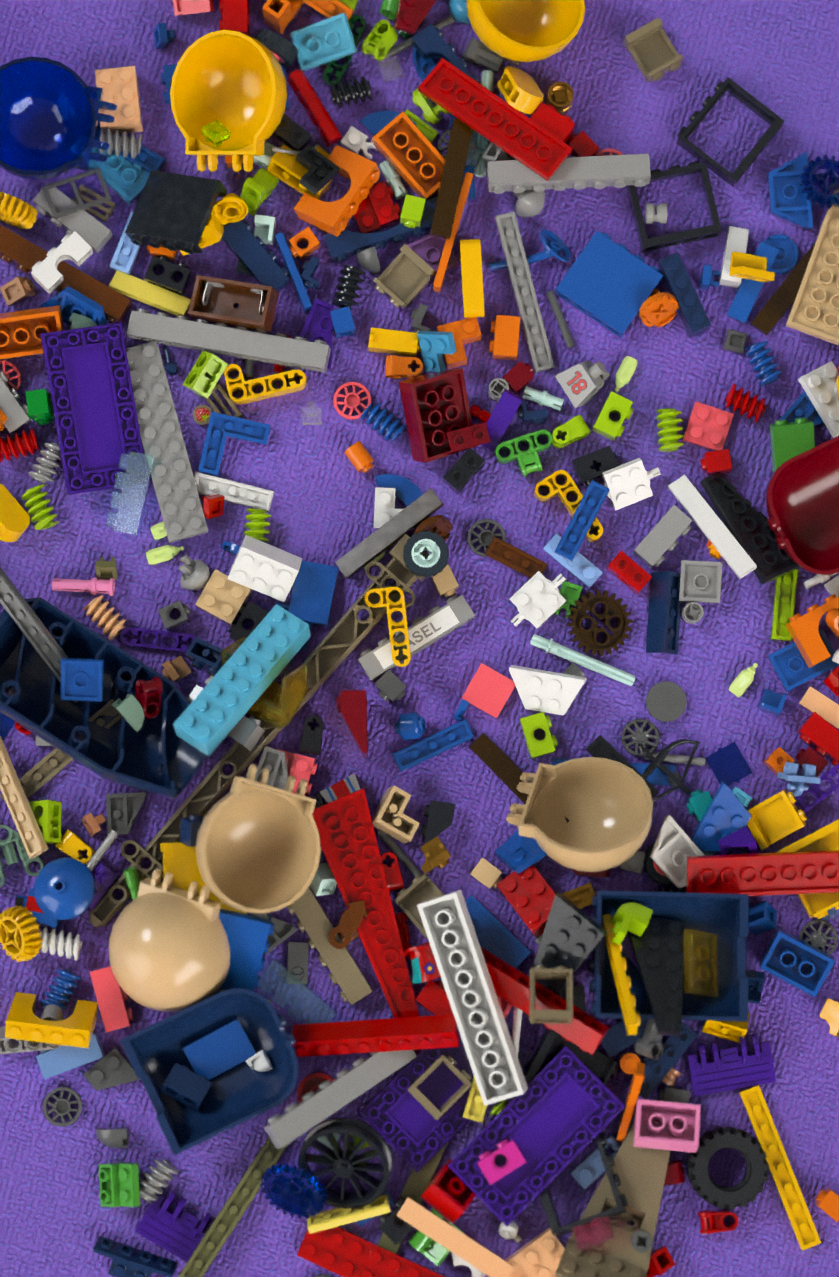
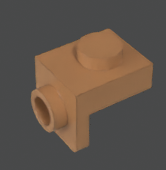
M182 656L162 664L164 667L162 673L168 680L172 679L174 683H177L191 673Z

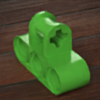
M539 430L503 442L497 446L495 458L502 464L517 460L523 477L535 471L541 472L543 469L538 453L550 447L552 435L547 430ZM545 436L548 439V443L541 445L538 443L537 438ZM525 442L528 444L529 449L521 451L518 448V444ZM507 449L510 455L507 458H503L499 455V451Z

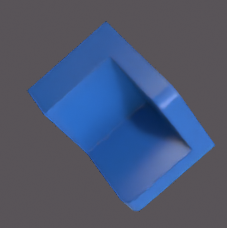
M349 306L330 312L336 339L356 334Z
M765 689L758 709L777 716L781 713L787 695H781Z
M762 901L748 906V929L757 935L776 928L777 911L770 904Z

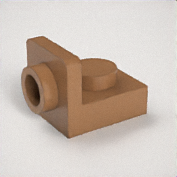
M16 277L0 287L7 306H13L26 297L36 295L34 284L28 277Z

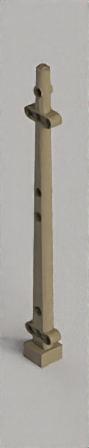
M407 534L390 551L392 559L385 567L377 561L370 562L367 565L366 574L369 580L372 581L371 584L255 718L261 722L259 726L265 730L261 736V741L251 751L235 742L145 848L133 840L125 841L122 844L121 854L131 862L128 868L136 867L139 882L147 877L152 879L155 869L163 871V852H160V843H180L181 818L189 817L190 814L204 816L231 787L234 777H240L264 750V747L276 737L387 613L386 607L373 608L368 606L365 602L366 593L373 588L385 587L386 581L394 580L396 586L400 587L404 593L412 596L411 601L405 603L406 608L413 606L415 595L410 586L416 580L422 583L425 577L413 574L406 567L403 551L407 540L410 538ZM426 551L422 553V556L428 558L430 555ZM374 566L381 569L380 575L376 577L371 576L369 573L370 569ZM392 590L389 593V598L392 601L400 600L401 594L399 591ZM376 592L370 593L369 601L373 604L378 603L380 595ZM362 610L369 612V618L365 621H361L358 618V614ZM227 764H231L234 768L233 773L229 776L223 773V768ZM131 843L136 846V852L133 855H129L126 852L127 845ZM145 857L150 858L152 862L151 867L148 869L143 868L141 864ZM124 873L101 898L95 908L89 912L88 915L91 917L89 921L95 927L101 926L104 928L132 897ZM118 888L124 891V897L121 900H117L114 896V892Z

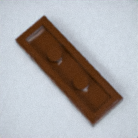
M495 536L492 538L484 554L530 579L538 571L543 574L548 565Z

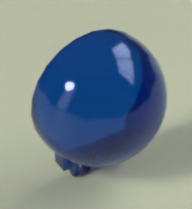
M26 57L12 60L0 66V168L11 175L32 180L54 178L72 168L89 171L90 160L107 161V156L93 153V148L107 150L110 145L106 142L95 140L98 121L113 123L115 119L111 115L100 113V109L115 111L117 105L102 101L103 88L88 86L75 71L61 62L43 57Z

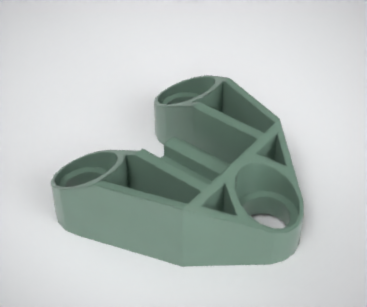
M0 825V829L5 828L9 832L7 839L0 840V847L2 848L7 866L19 862L13 845L16 842L26 872L30 876H38L43 867H45L41 856L30 859L19 832L9 826ZM0 854V877H1L0 888L3 887L4 884H5V882H6V875H5V871H4V863H3L1 854ZM33 861L40 863L41 868L37 873H32L29 869Z

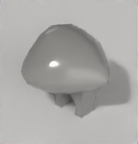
M534 190L522 193L514 192L518 197L515 206V212L518 217H534L542 211L545 203V190L542 192H535Z
M187 555L180 558V561L184 563L179 566V570L183 572L180 578L181 587L186 590L204 589L210 579L208 566L202 560H192Z

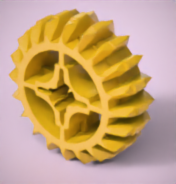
M0 192V221L22 229L32 228L37 219V210L22 199Z
M14 906L7 908L0 914V943L3 946L2 949L6 950L7 956H11V959L17 962L28 961L36 957L40 953L39 949L42 948L41 942L43 941L40 937L42 932L39 930L36 917H33L32 912L28 911L26 907Z

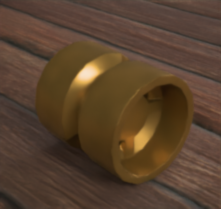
M565 82L554 83L548 90L546 104L549 103L554 106L559 114H566L572 106L574 97L572 87Z

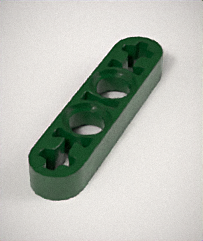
M354 15L348 21L351 32L354 30L353 23L356 24L359 21L361 27L356 29L355 35L352 33L356 49L366 30V21L360 15ZM354 54L345 56L346 62L343 65L336 64L335 60L328 63L323 75L324 83L327 87L330 88V84H333L336 88L338 82L342 81ZM335 68L337 70L335 75L337 80L329 82L328 76L333 75Z

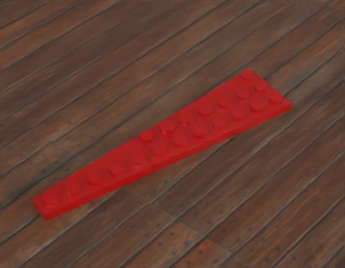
M362 788L315 808L312 816L319 832L320 845L347 908L350 907L347 903L360 900L365 902L368 917L363 915L357 932L394 1018L418 1017V1008L365 791Z

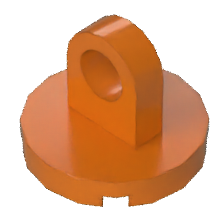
M655 288L649 298L641 305L639 316L647 327H662L675 318L677 315L676 311L677 309L679 310V304L672 294L660 293Z

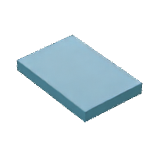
M341 13L290 32L293 45L299 52L297 58L300 69L303 72L357 52L346 13Z

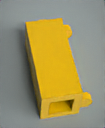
M371 327L368 346L370 352L417 357V351L421 352L417 333Z

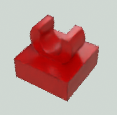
M215 494L201 497V500L204 501L202 508L205 518L211 519L223 515V495Z

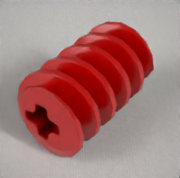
M733 383L724 400L727 401L726 408L734 405L733 412L740 408L741 416L748 412L747 419L755 416V423L759 422L768 404L764 405L765 398L758 402L757 394L750 398L751 391L748 390L743 394V387L736 391V383Z
M30 429V435L22 431V437H19L17 432H15L14 439H11L10 435L6 434L5 441L0 436V462H3L4 456L7 460H11L12 454L15 458H19L20 452L24 457L27 456L28 450L31 455L35 454L36 449L40 452L38 440L33 429Z

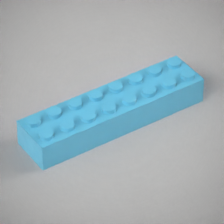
M276 604L174 722L176 735L209 757L311 637L309 624Z

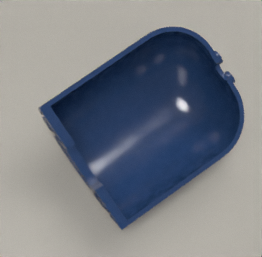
M243 988L222 991L120 1040L137 1078H141L156 1110V1119L174 1156L278 1106L291 1094L298 1076V1062L293 1048L296 1042L292 1033L287 1034L284 1028L287 1023L283 1014L278 1015L272 1004L259 993ZM237 1017L255 1051L258 1053L264 1050L273 1067L269 1071L259 1072L251 1068L244 1061L209 1080L212 1083L210 1091L198 1111L161 1092L163 1083L175 1063L184 1065L191 1072L195 1073L182 1046Z

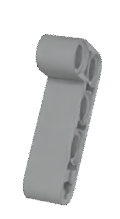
M50 1004L44 1008L41 1019L47 1021L64 1020L59 1006ZM6 1026L0 1027V1054L51 1050L62 1046L59 1044L5 1038Z

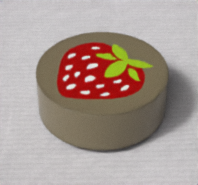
M207 405L197 406L193 411L194 421L200 426L208 425L212 411L211 408Z

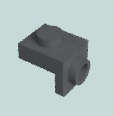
M421 303L418 309L414 308L411 315L413 320L411 330L414 331L413 333L431 331V329L422 326L428 312V306Z

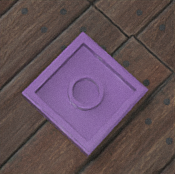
M429 234L407 244L409 248L437 272L446 242L445 238ZM453 250L447 271L459 266Z

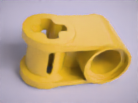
M69 829L61 837V843H56L55 845L62 852L85 865L95 854L93 848L83 842L79 836ZM82 851L87 852V855H88V858H87V859L82 858V857H83V855L81 854Z

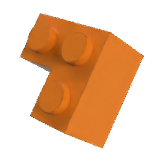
M477 317L437 326V332H452L456 352L453 354H443L447 370L467 365V357L463 345L481 340V331Z

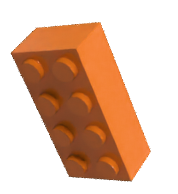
M402 111L372 138L371 142L420 198L427 200L439 190L445 159Z
M60 305L0 313V359L42 354L43 348L40 334L64 330Z

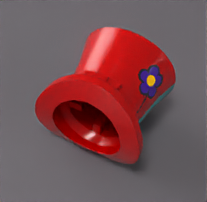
M429 942L404 951L405 957L410 956V960H412L413 984L441 977Z

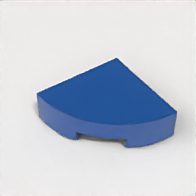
M223 541L221 548L237 555L240 546Z
M462 699L453 719L461 721L469 706L468 701Z

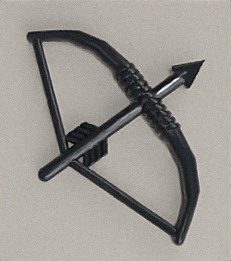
M680 739L671 742L656 757L648 752V748L639 746L642 756H646L652 761L641 776L644 781L658 767L668 776L667 782L673 787L653 798V802L678 788H681L686 794L690 793V790L683 783L696 748L700 744L699 741ZM685 743L694 744L683 776L677 772L671 773L661 764L668 753L676 746Z

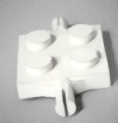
M640 458L602 472L605 487L610 489L607 496L611 499L615 510L653 496L650 488V479L661 475L658 467L646 471Z
M538 571L510 598L519 612L510 621L517 627L520 622L526 619L538 629L567 602L558 588L566 578L560 573L551 581Z

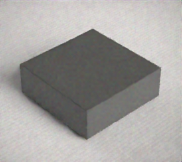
M728 329L723 350L743 354L748 334Z

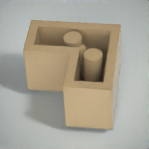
M394 785L387 788L372 817L373 827L403 844L410 842L420 824L403 814L411 795Z

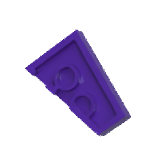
M315 298L300 337L306 338L309 342H315V340L327 342L326 345H329L331 349L327 368L331 370L333 322L330 312L334 310V305Z

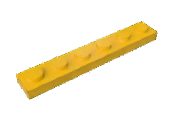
M611 914L602 916L601 927L607 931L604 939L628 1035H634L637 1033V1027L640 1026V1016L634 1010L636 1001L634 994H630V977L625 974L627 965L625 957L622 958L620 953L622 952V944L618 945L612 942L615 934L612 932L615 924L611 923Z

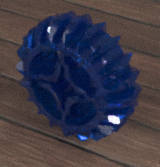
M826 154L823 156V159L818 156L815 161L810 160L809 166L806 165L804 167V173L800 176L803 179L800 182V186L804 187L802 194L808 193L806 200L812 198V205H815L817 202L820 203V209L823 208L824 204H826L828 209H831L832 204L836 208L839 207V192L828 195V192L831 190H839V177L835 175V173L839 175V160H835V155L831 159ZM827 169L826 173L815 174L818 170ZM828 177V184H829V185H828V187L826 188V186H827L826 178Z

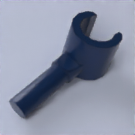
M164 347L167 374L176 375L177 363H171L169 347Z

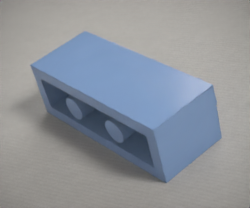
M94 1033L92 1034L89 1048L62 1045L57 1049L40 1050L41 1054L37 1055L36 1058L43 1078L47 1079L105 1056L98 1034Z

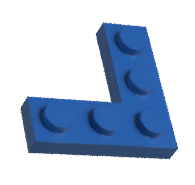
M211 411L198 471L213 475L219 474L227 436L267 445L271 425Z

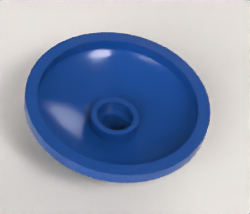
M59 858L48 863L38 874L34 885L35 900L39 908L46 915L58 920H69L81 915L90 906L95 894V881L91 871L85 864L73 858ZM60 883H62V884H63L62 889H61V890H58V888H57L58 885H59Z

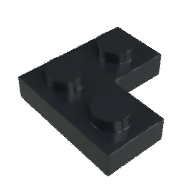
M309 144L297 154L295 159L309 170L301 177L299 183L314 195L332 180L340 170L337 165Z

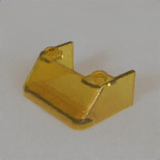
M246 637L240 638L222 650V667L246 640ZM301 665L282 678V685L273 681L246 713L280 729L290 724L307 694V665Z

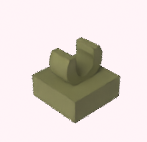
M100 557L95 565L97 578L102 580L114 578L117 580L118 570L115 558L111 557V561H104V557Z

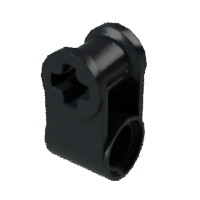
M313 715L305 720L300 753L320 756L324 727L320 717ZM313 719H316V722L320 724L319 727L315 728V731H312V727L309 726V722H313Z

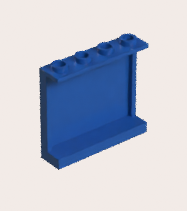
M596 231L557 286L555 294L619 338H622L626 329L639 312L643 302L649 298L658 283L661 282L663 275L657 267L653 265L650 267L644 263L645 260L639 255L629 253L627 247L623 244L613 242L612 238L605 232L600 233Z
M220 909L219 919L227 934L230 948V966L226 979L220 988L228 990L243 988L252 991L254 987L258 988L261 976L257 974L259 970L263 971L265 958H262L263 952H268L270 944L267 937L273 934L275 923L271 922L273 914H269L268 920Z

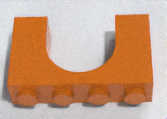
M267 0L262 7L265 25L281 35L304 2L302 0Z
M336 145L327 159L340 168L339 175L351 181L349 191L344 197L333 202H324L304 193L294 207V210L299 219L338 237L346 229L352 215L356 214L362 200L368 196L372 185L378 181L380 171L375 162Z
M835 594L824 599L825 604L818 606L816 603L807 608L808 613L802 616L798 613L790 617V622L785 625L808 668L831 657L819 635L818 626L821 617L825 613L833 609L839 610V596L836 597Z

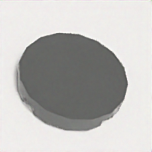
M669 681L659 682L652 686L645 700L649 714L662 722H671L679 718L685 711L687 704L683 689L676 683Z

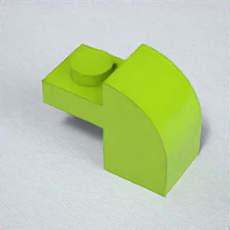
M626 903L620 906L611 920V923L615 924L612 932L615 933L612 942L620 945L627 931L641 937L648 926L653 910L638 903Z

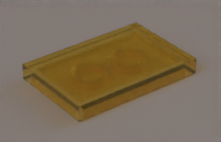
M691 929L684 930V993L710 997L718 996L717 934Z

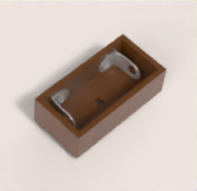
M197 275L188 314L195 320L201 319L211 323H224L230 326H241L248 329L271 332L279 292L271 286Z

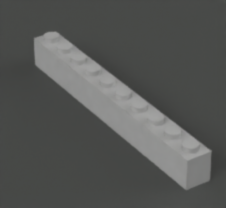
M144 309L131 310L127 335L130 339L147 342L157 340L158 344L323 373L327 372L331 352L330 346L326 345L327 342L321 340L309 342L303 337L292 339L287 338V335L275 333L274 336L267 334L263 330L247 331V328L236 326L234 329L229 328L224 323L212 325L208 324V321L197 319L196 322L189 321V318L184 316L172 318L168 314L158 312L157 315L149 314V311Z

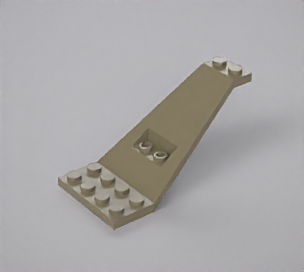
M634 1123L615 1155V1165L612 1166L614 1174L618 1173L621 1180L619 1189L621 1194L624 1193L628 1205L625 1207L627 1212L573 1231L568 1239L554 1277H646L652 1246L646 1252H638L631 1244V1237L635 1231L645 1230L650 1234L653 1245L670 1150L633 1147ZM606 1173L580 1220L617 1207Z

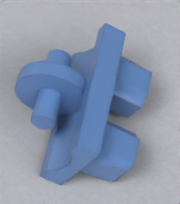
M785 762L783 772H778L777 778L793 781L788 783L787 789L792 790L794 796H801L803 791L808 790V785H804L803 782L820 784L821 778L816 777V765L803 764L802 773L798 774V763Z

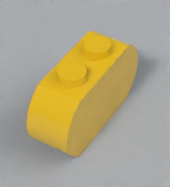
M507 66L497 83L498 88L509 105L523 113L532 115L541 102H543L544 95L533 77L518 68Z
M0 483V540L14 542L22 536L29 526L30 516L7 488Z

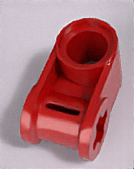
M392 852L383 853L381 860L389 892L404 889L397 856ZM387 855L392 859L394 858L391 867L383 864V860L386 859Z
M705 1210L697 1212V1215L700 1216L701 1224L699 1234L732 1231L738 1226V1217L732 1210ZM726 1215L734 1217V1222L731 1225L723 1223V1218Z

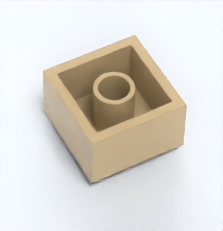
M215 569L195 605L197 608L231 626L233 622H236L239 616L238 613L243 604H246L252 590L227 579V575Z

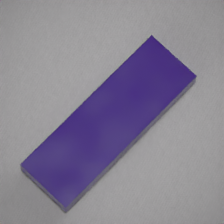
M506 389L504 390L486 423L491 442L482 444V446L493 452L496 450L520 406L522 398Z

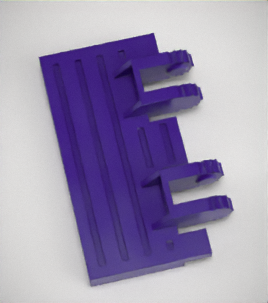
M752 1034L751 1042L754 1052L747 1053L746 1040L744 1036H740L741 1054H738L737 1046L719 1049L721 1058L718 1055L716 1041H712L710 1048L713 1059L706 1060L703 1043L698 1044L700 1061H697L696 1054L687 1055L694 1096L776 1082L769 1041L760 1042V1051L757 1035Z
M171 1191L162 1208L159 1207L163 1201L162 1197L158 1196L156 1201L152 1200L153 1204L149 1205L135 1232L188 1262L205 1236L202 1230L211 1219V1214L207 1212L198 1230L195 1229L199 1222V1219L184 1211L180 1219L177 1218L187 1201L186 1199L182 1198L179 1201L173 1215L166 1212L176 1194Z

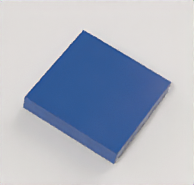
M62 658L61 700L102 702L103 659Z

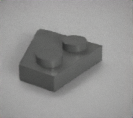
M146 792L106 794L107 835L112 829L119 835L130 833L147 796Z

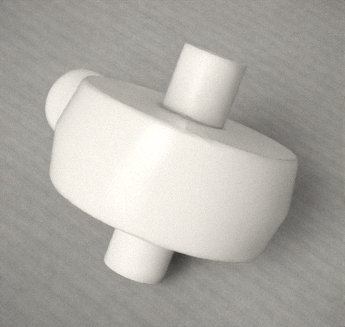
M512 1221L508 1226L503 1222L500 1224L499 1234L503 1238L514 1239L516 1243L521 1240V1237L518 1235V1226L515 1222Z

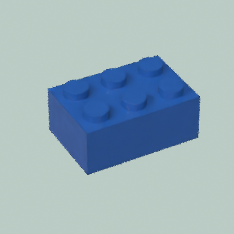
M778 927L759 962V966L770 974L816 997L835 959L834 956Z

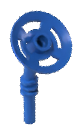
M542 230L540 238L545 246L544 251L526 257L528 265L553 256L568 262L571 259V252L556 234L549 230ZM506 260L489 262L490 270L508 268Z

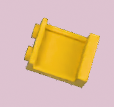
M786 788L748 809L751 818L747 826L761 850L806 825L807 817L802 809L798 810L795 802H797L795 796L791 791L788 792Z

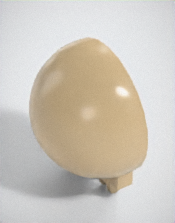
M584 757L571 759L557 765L539 763L536 774L522 773L520 776L522 782H519L517 789L520 793L529 794L526 804H512L509 809L511 813L506 817L508 823L519 827V836L535 838L541 849L554 861L577 871L597 872L622 864L631 858L642 846L651 827L653 801L650 789L644 779L633 769L620 762L606 758Z
M252 764L249 767L246 779L234 777L230 793L213 805L204 817L197 835L196 858L203 881L216 897L238 910L261 914L277 911L291 905L304 894L312 883L318 869L321 847L319 832L312 816L316 799L304 796L307 781L302 779L299 782L295 794L292 793L296 779L294 776L290 775L288 777L285 788L282 790L266 785L269 770L263 768L258 782H255L257 766Z
M155 869L152 879L147 877L140 882L138 897L122 910L115 921L109 939V960L117 983L135 1002L157 1011L180 1012L212 997L218 992L226 979L230 966V948L227 934L219 919L221 903L209 899L210 889L208 886L204 885L201 889V894L197 895L199 887L197 882L192 881L189 891L172 886L173 874L167 872L164 882H161L162 870Z

